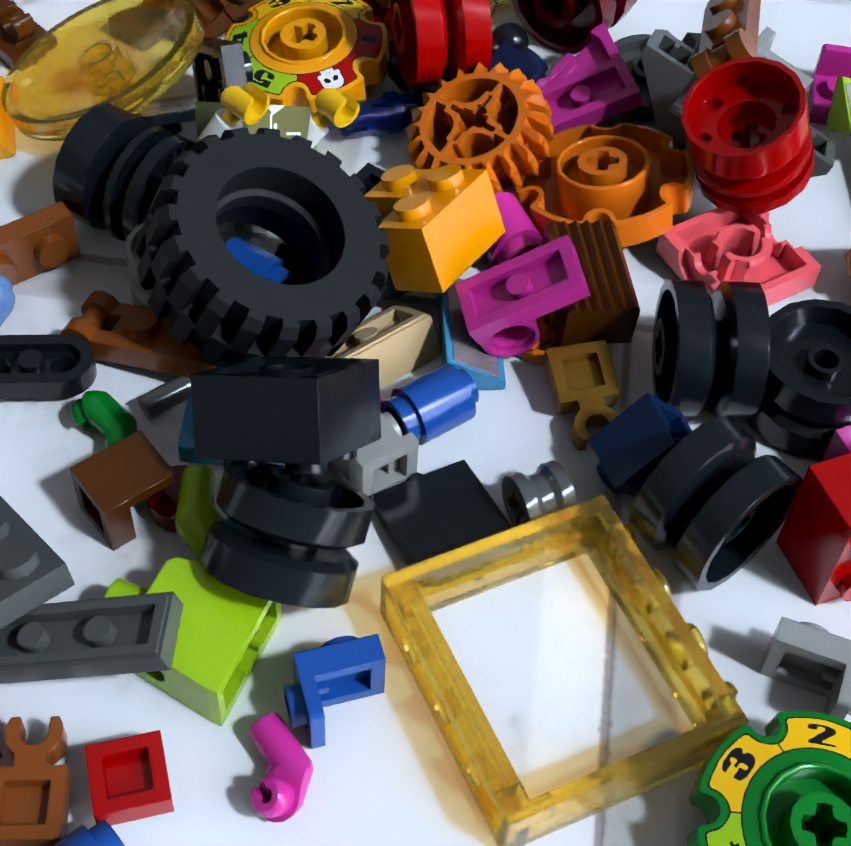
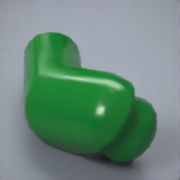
M86 391L82 398L72 404L71 418L76 426L82 424V430L85 432H92L98 429L105 435L104 449L138 431L135 417L106 391Z

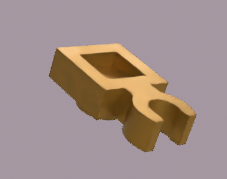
M606 339L548 348L545 351L544 364L557 414L573 411L576 414L571 430V439L578 451L586 450L589 439L588 431L586 430L588 426L596 425L603 428L618 416L612 408L608 407L618 403L621 392Z

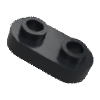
M69 334L0 335V399L68 398L83 393L95 381L97 369L93 350L87 341L78 336Z

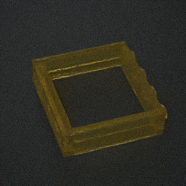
M604 494L381 576L380 613L497 846H524L694 771L704 765L706 760L726 738L749 722L735 700L738 690L729 681H723L708 658V650L702 634L695 625L685 622L672 602L671 591L666 578L657 568L649 566L637 547L636 536L631 524H622ZM587 553L694 729L529 799L431 612Z

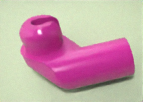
M270 713L257 720L248 731L249 738L268 764L259 788L252 787L250 801L254 811L259 816L277 823L288 820L303 806L313 774V764L278 713Z

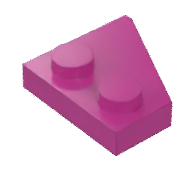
M604 23L597 25L590 32L592 41L576 56L568 52L554 65L553 71L547 77L541 78L535 83L540 87L544 99L548 101L552 111L551 122L554 127V133L580 125L597 124L642 106L640 90Z

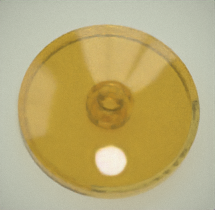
M190 0L98 1L55 25L22 54L4 82L1 94L2 106L22 134L42 141L64 140L77 120L94 106L110 103L132 114H136L169 90L191 66L203 42V23Z

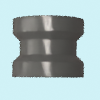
M551 460L542 463L537 467L535 473L527 476L523 473L515 472L506 475L502 479L501 489L505 509L513 527L521 537L529 538L538 535L544 525L552 522L563 526L577 519L578 502L575 489L566 470L558 461Z

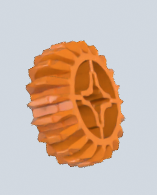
M479 62L473 73L466 74L458 68L455 79L446 82L438 78L439 89L435 93L422 92L424 106L411 110L413 124L405 128L407 140L410 143L407 146L408 156L414 167H416L415 169H436L449 164L460 165L461 169H487L493 191L498 193L504 192L503 190L511 185L513 187L520 185L522 188L523 181L521 178L524 175L538 176L539 165L537 161L550 158L548 142L554 139V127L551 122L552 111L548 101L544 99L540 87L535 84L533 79L527 80L526 75L522 74L519 68L509 72L499 62L488 72V69ZM517 118L516 123L512 129L511 124Z

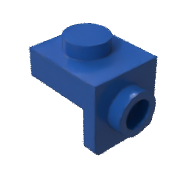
M378 634L361 638L340 636L325 642L319 648L293 654L294 682L283 685L284 699L291 727L296 728L305 725L311 749L326 746L324 707L384 693L386 658Z

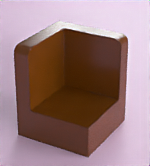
M140 430L70 468L79 507L113 551L136 538L130 508L174 482L172 468Z

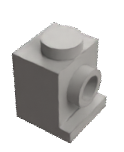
M380 412L381 439L357 449L356 458L329 462L346 485L366 494L369 498L370 495L411 480V475L417 473L419 440L412 432L403 436L398 423L388 412Z

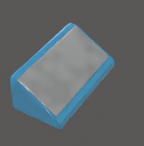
M458 278L444 293H437L442 364L449 363L458 370L463 369L468 372L474 380L477 389H505L506 380L503 358L494 357L486 353L467 331L455 287L456 283L462 281V279Z

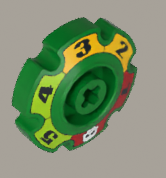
M784 711L777 713L765 726L766 736L759 735L749 725H743L726 738L706 760L691 788L689 802L703 812L706 824L699 825L687 836V846H816V841H819L820 846H851V722L819 712ZM802 824L806 825V830L802 829Z

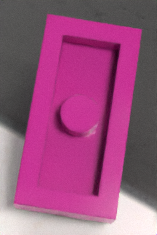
M567 234L455 284L468 333L477 344H480L486 353L499 358L520 355L530 350L538 342L540 333L535 319L591 296L575 246Z

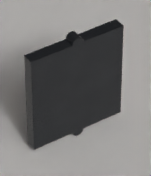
M465 460L425 475L418 472L413 473L411 480L370 495V499L375 502L374 511L421 585L463 568L475 570L478 562L519 546L520 537Z

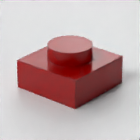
M160 730L84 746L93 816L96 824L104 819L112 826L174 812Z

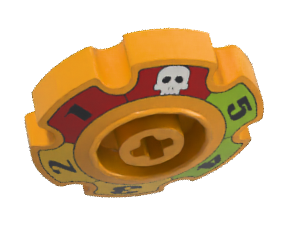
M263 0L248 9L249 20L232 24L224 40L242 43L243 51H246L251 59L253 68L252 83L270 97L269 105L311 107L310 112L316 113L318 110L315 107V98L318 92L324 88H335L340 93L346 92L361 104L366 100L365 87L381 84L389 68V46L385 24L374 22L372 7L361 0Z

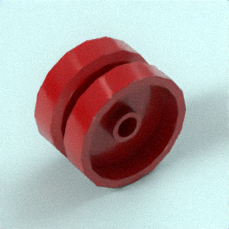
M389 0L394 51L405 85L410 88L437 85L439 83L438 78L442 79L445 71L453 80L457 77L458 68L466 74L473 73L479 62L489 71L493 41L489 0Z

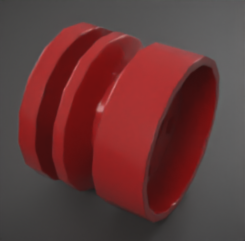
M761 57L740 58L711 68L692 84L682 102L681 123L686 143L691 152V162L694 167L695 177L705 198L722 210L740 215L760 214L786 205L805 189L814 172V145L812 142V131L809 126L806 90L794 71L781 62Z

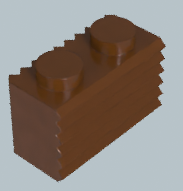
M598 219L592 224L588 220L581 224L576 220L570 224L565 221L558 225L553 221L548 223L545 227L542 245L567 234L575 246L591 296L544 315L545 324L547 326L554 325L556 328L558 345L567 346L605 339L607 344L631 343L640 307L615 223L611 219L604 223Z

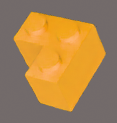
M457 164L444 165L436 169H414L413 165H399L385 171L381 175V181L364 195L368 202L375 201L383 221L379 225L378 230H386L390 253L385 259L388 262L389 272L395 289L399 291L444 293L506 232L487 169H461V166Z

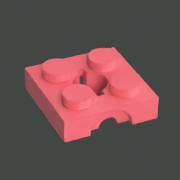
M716 208L674 225L669 231L659 236L656 252L681 280L703 281L710 296L721 281L758 282L765 293L767 306L815 286L822 267L802 246L795 249L787 240L782 242L775 240L771 231L772 225L769 223V212L740 215Z

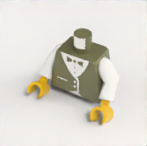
M248 82L242 88L239 86L225 88L221 93L220 102L195 101L198 137L196 141L217 134L220 138L224 130L248 128L249 134H255L258 128L280 130V137L291 140L293 136L298 135L312 141L311 148H313L329 132L327 124L330 121L338 128L350 125L356 119L360 111V105L346 92L340 93L335 88H324L318 92L315 98V107L318 110L316 113L310 112L311 107L269 105L270 97L252 82ZM234 223V231L236 232H268L267 230L255 225L246 223Z

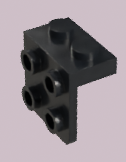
M212 37L190 39L188 43L196 87L195 94L119 106V108L150 121L153 127L161 126L174 133L183 131L182 122L196 121L195 101L220 102L221 93L225 88L230 86L242 88L244 84L253 81L251 59L248 53L243 51L242 43Z

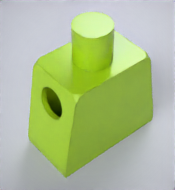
M179 557L165 562L149 589L117 578L108 588L104 598L173 591L183 603L171 670L134 674L205 719L222 727L282 618L281 604L251 596L229 587L206 573L200 562Z

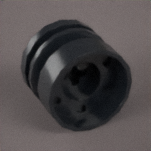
M106 103L94 106L77 120L61 146L56 158L52 180L54 200L56 203L62 201L73 215V218L91 227L108 230L112 237L126 242V238L131 231L143 223V219L173 161L181 152L191 150L194 142L161 126L153 127L150 121L113 104Z

